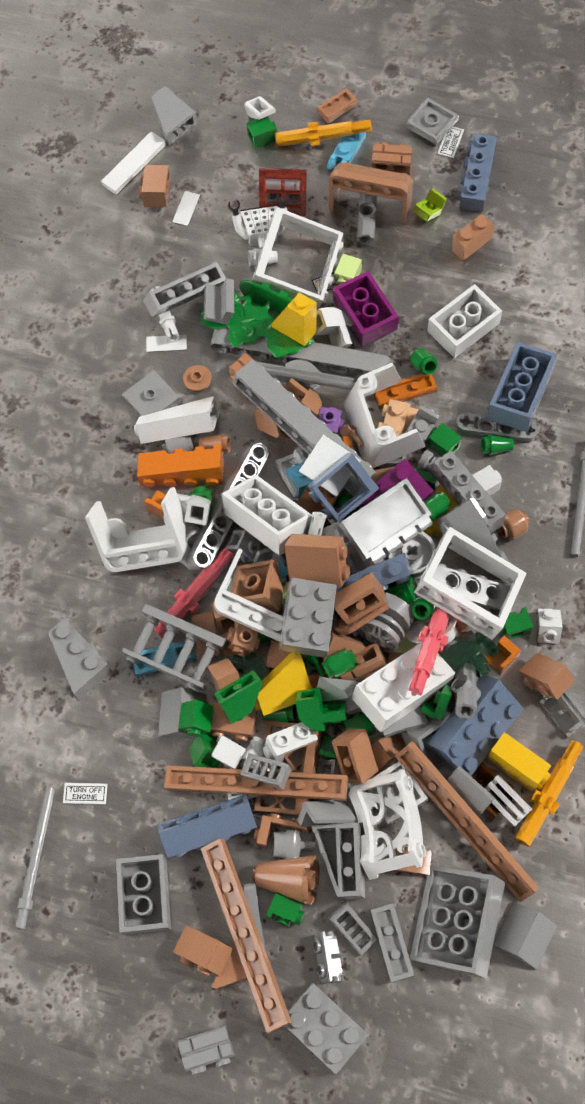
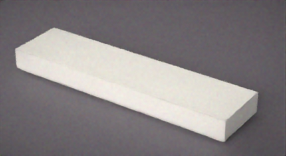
M151 131L101 181L102 186L117 195L166 146V141Z

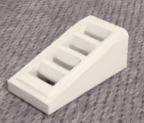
M261 96L244 103L247 116L251 118L262 119L276 112L275 108Z

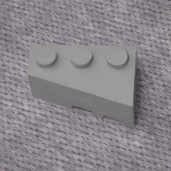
M65 618L48 632L72 692L79 701L110 674L112 670L108 663Z
M359 823L312 825V830L318 841L319 849L325 860L337 897L341 900L365 899L364 869L360 863L362 826Z

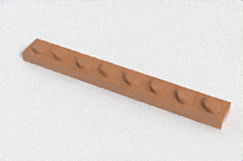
M413 741L395 755L398 761L495 874L505 882L507 888L520 903L539 889L537 884Z
M167 765L164 783L166 790L346 801L348 776L290 772L284 790L241 776L242 769ZM258 770L257 774L260 775L262 770ZM270 771L266 772L265 777L269 776ZM275 771L273 779L276 780L279 771Z
M219 838L201 848L266 1032L272 1033L291 1024L292 1021L224 839Z

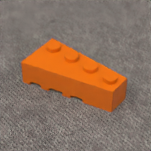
M214 444L213 449L197 446L195 451H186L180 448L175 449L170 454L164 450L138 453L137 478L139 483L145 487H154L155 485H164L166 487H175L176 485H186L188 487L207 485L209 487L224 485V457L221 444Z

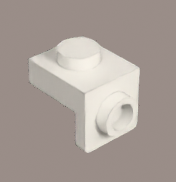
M538 609V643L559 644L562 633L561 611Z

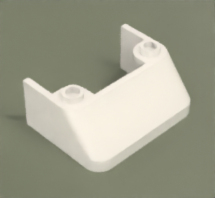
M393 363L360 376L344 400V408L349 423L356 427L355 433L364 443L362 447H359L357 444L361 458L373 468L426 447L417 428L396 436L392 427L382 426L375 429L364 397L402 382Z
M175 487L169 489L161 502L165 525L128 531L126 524L118 518L107 519L100 501L94 504L85 519L104 566L109 571L121 572L175 563L183 558L186 551V522L184 521L185 514Z
M238 549L214 600V608L220 615L280 642L284 612L281 616L231 593L233 584L231 576L243 551Z

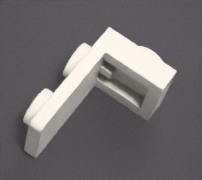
M301 722L268 735L263 752L266 758L283 762L285 754L316 742L317 736L314 730Z

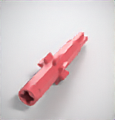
M224 548L216 559L198 575L186 591L180 589L174 597L177 601L167 613L182 620L189 612L195 614L201 607L198 603L199 600L216 582L217 578L222 574L221 571L232 560L234 554L227 548ZM158 623L153 631L163 638L167 631L165 629L166 625Z
M437 606L434 608L428 627L424 626L423 631H420L418 641L422 642L409 687V691H411L413 696H416V694L422 695L438 651L443 650L449 638L444 636L450 614Z

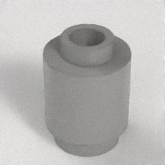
M190 435L165 439L166 443H162L163 450L168 454L180 448L186 451L194 450Z

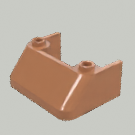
M349 162L339 163L333 169L329 178L330 211L334 210L339 190L344 189L403 201L401 225L406 224L413 193V179L408 174L355 165Z

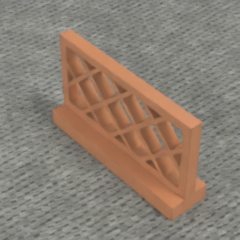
M267 721L265 741L267 736L272 734L273 727L285 729L298 723ZM314 730L317 741L304 746V750L299 748L303 757L302 761L296 766L292 764L288 757L297 750L284 755L283 761L286 759L291 765V772H298V769L301 767L300 773L317 774L323 731ZM257 796L254 811L299 816L304 802H313L314 799L295 798L296 807L295 810L286 809L282 804L288 797L278 799L276 796H273L276 802L269 807H263L261 803L264 796Z

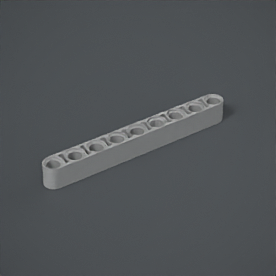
M229 327L215 329L210 348L219 353L240 357L247 353L253 359L286 364L293 360H305L313 364L319 371L357 378L391 363V359L386 355L315 342L311 346H304L300 352L276 358L268 350L266 337H259L257 342H244L240 346L233 347L227 338L230 331Z

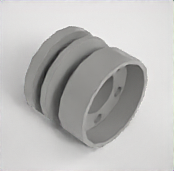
M385 593L386 601L390 608L357 629V633L368 644L371 645L377 642L381 650L393 652L397 651L405 637V632L408 631L415 617L409 604L395 595Z

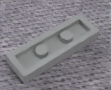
M394 903L371 909L370 912L390 982L413 977V969Z

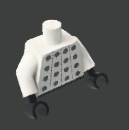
M277 193L276 200L279 203L278 208L287 211V207H285V204L288 201L287 194L285 193V201L281 202L278 199L279 193ZM236 199L237 208L233 209L229 201L227 206L233 212L232 220L236 232L244 240H248L250 246L259 245V249H262L277 204L243 209L239 213L240 202ZM279 225L274 243L278 242V235L283 233L285 227Z

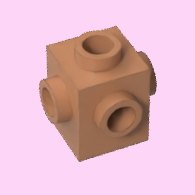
M235 622L233 628L230 627L226 636V640L229 641L227 648L233 650L232 652L236 655H248L258 648L260 638L257 636L259 632Z

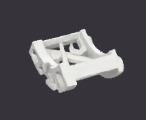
M400 769L395 773L369 779L363 784L352 783L349 797L354 806L358 823L363 822L365 835L361 836L360 863L369 880L378 878L380 873L414 865L417 868L422 867L423 857L426 856V849L423 844L421 821L413 793L411 777L406 775L404 769ZM396 783L400 792L399 795L395 796L394 788H389L387 798L384 786ZM377 788L378 794L367 793L366 790ZM374 807L380 809L377 816L374 815ZM387 807L393 809L404 819L403 826L394 840L387 833L377 829V825L386 816ZM381 838H384L386 844L382 843V845L380 846L379 840ZM407 845H408V852H409L408 854H406L405 851H404V849H405V847H406ZM397 849L400 853H404V855L396 856L395 850Z

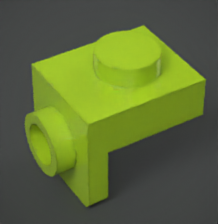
M431 189L426 199L415 204L412 211L428 222L441 214L447 199L435 189Z

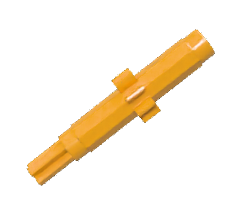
M371 119L319 126L318 122L308 123L309 128L276 132V142L278 147L311 142V146L321 145V140L371 132L372 123Z
M571 740L541 792L535 790L529 801L534 803L532 810L526 816L515 836V840L520 844L530 847L548 813L554 815L560 803L556 802V799L584 747L578 741Z

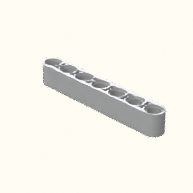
M256 443L243 452L222 493L254 475L258 476L268 457V449L264 444ZM253 451L257 453L258 458L254 456ZM244 468L248 470L249 475L244 472ZM222 493L208 517L206 526L204 525L187 555L186 564L190 570L198 571L211 564L233 523V520L224 514ZM216 520L220 522L221 528L216 525ZM206 537L210 539L211 546L207 544ZM197 555L202 560L201 564H199L196 560Z

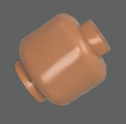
M512 509L505 513L503 526L497 529L502 538L514 540L528 532L530 520L526 513H522L518 509Z

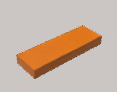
M419 374L401 380L402 382L378 391L373 395L378 408L382 409L384 404L389 405L390 399L405 402L435 393L438 388L432 374Z

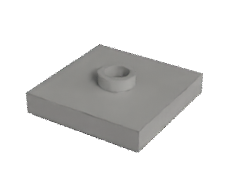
M427 98L407 120L405 127L437 145L458 121L459 115Z
M155 370L122 394L123 398L140 416L169 409L180 401V397Z

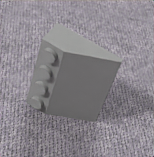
M430 865V875H427L410 960L486 979L505 882L495 875Z

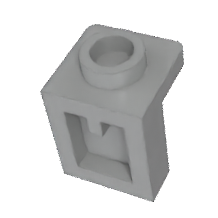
M421 406L406 432L417 428L425 442L440 416L433 409Z

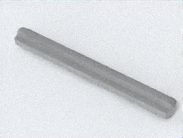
M257 362L266 369L267 373L276 378L287 380L293 378L299 382L351 390L354 386V379L349 377Z

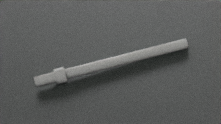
M585 445L580 459L582 468L570 554L573 557H579L585 514Z
M46 788L23 895L22 898H19L17 907L19 913L15 928L25 929L28 912L31 911L33 905L31 898L55 789Z

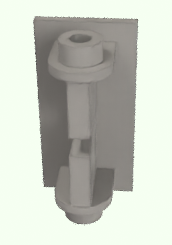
M323 931L313 935L312 947L318 962L316 973L321 984L341 981L343 973L340 958H331L332 954L339 953L337 936H334L333 931Z

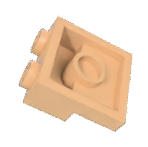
M390 399L389 405L384 404L382 416L385 419L384 423L379 422L378 428L390 426L394 429L396 436L402 435L408 429L419 409L411 408L410 403Z

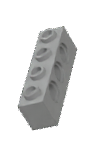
M215 262L150 291L143 299V302L152 318L204 295L206 285L220 287L226 277L219 264Z
M452 451L434 462L432 475L458 505L474 497L489 520V523L486 525L490 533L503 526L506 514Z
M442 563L438 564L432 576L433 579L497 617L511 586H508L503 581L487 580L485 576L470 575L462 569L453 570L447 568Z

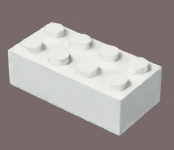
M257 475L222 493L224 514L279 556L285 553L284 545L291 534H308L312 514Z
M419 643L357 684L351 698L380 733L435 696L438 690L442 691L445 684L450 685L455 675L452 668L437 654L422 695H411L409 687L422 643Z

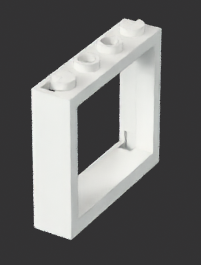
M277 207L272 216L252 281L260 285L263 282L271 285V290L278 293L281 290L287 292L289 298L292 299L298 293H301L317 302L316 309H318L322 303H326L329 292L326 290L328 286H331L334 275L331 273L333 269H336L339 262L337 253H340L343 248V242H341L343 233ZM279 225L331 245L317 294L264 274Z
M449 527L434 551L414 593L493 640L506 622L526 572ZM447 547L511 585L498 617L432 578Z

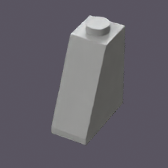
M164 86L151 96L155 114L168 146L197 125L195 111L168 87Z

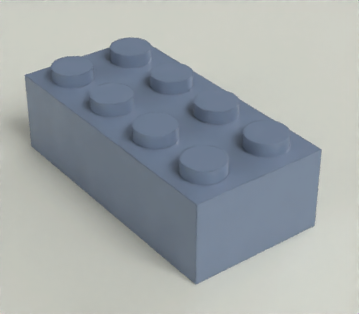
M517 342L490 402L487 420L528 432L554 371L557 354Z
M483 674L476 682L477 688L481 691V696L477 701L475 717L470 720L460 719L456 714L455 708L427 743L452 772L460 766L470 776L487 757L502 734L509 729L524 710L499 679Z

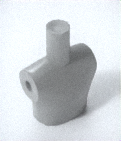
M285 830L272 833V857L283 859L300 857L301 850H315L316 848L314 840H301L300 830Z

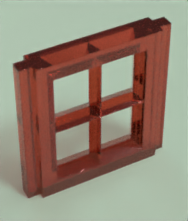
M259 168V207L275 205L266 204V193L281 194V202L285 201V193L298 194L299 205L285 204V207L291 213L306 216L307 169ZM266 179L281 180V190H266ZM285 180H300L299 191L285 190Z

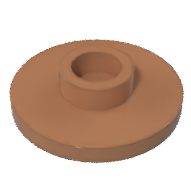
M202 365L189 367L183 375L184 385L194 392L207 389L212 381L211 372Z

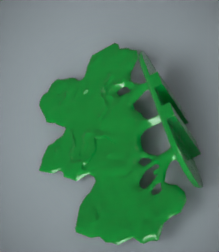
M242 280L239 288L244 296L241 297L237 295L234 289V314L228 325L205 320L204 311L200 313L201 322L204 326L213 329L229 327L230 331L227 338L233 347L240 346L244 342H257L259 337H266L268 350L276 358L286 356L287 354H295L304 347L302 344L271 327V324L277 317L270 316L268 309L281 314L293 299L289 298L287 292L281 290L278 293L271 290V285L264 282L260 285L250 280ZM240 300H245L242 304L238 303ZM251 302H254L260 306H253ZM311 338L305 346H311L315 342L314 339Z

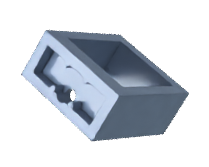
M351 453L345 454L307 485L311 490L308 494L316 503H321L324 507L322 512L326 517L337 522L342 520L379 489ZM346 465L363 489L335 511L318 487Z

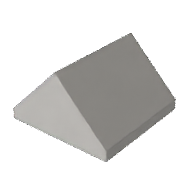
M183 687L162 692L158 736L195 739L196 737L188 736L187 732L178 729L181 705L192 700L206 703L207 694Z
M513 902L493 946L537 970L557 925L539 911Z

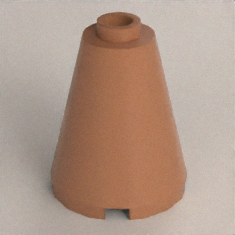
M303 856L260 862L257 867L253 868L252 880L257 887L304 904L312 905L317 896V892L313 891L315 884H319V861L315 859L316 856Z

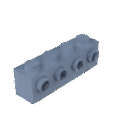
M474 133L473 141L468 143L467 153H470V156L465 157L464 169H467L466 173L462 172L460 183L464 186L463 189L459 188L457 200L461 201L460 209L483 212L497 141L495 136Z
M403 552L374 566L349 575L343 586L336 588V593L371 572L383 586L384 590H386L389 583L395 581L398 585L408 581V575H411L413 571Z
M242 795L158 824V832L167 858L181 857L187 851L193 849L201 850V848L219 838L226 841L233 835L247 834L254 828H257L247 795Z

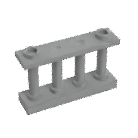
M145 604L142 613L146 617V625L133 651L123 648L122 653L127 657L126 660L135 665H138L140 662L187 683L186 687L195 692H199V689L206 692L207 686L201 680L215 651L217 652L218 649L226 650L227 640ZM161 623L166 625L165 629L167 631L153 660L141 656V653L154 626ZM182 632L186 634L185 638L187 640L173 669L161 665L174 635ZM200 640L206 643L205 646L207 648L193 678L182 674L181 671L194 644Z

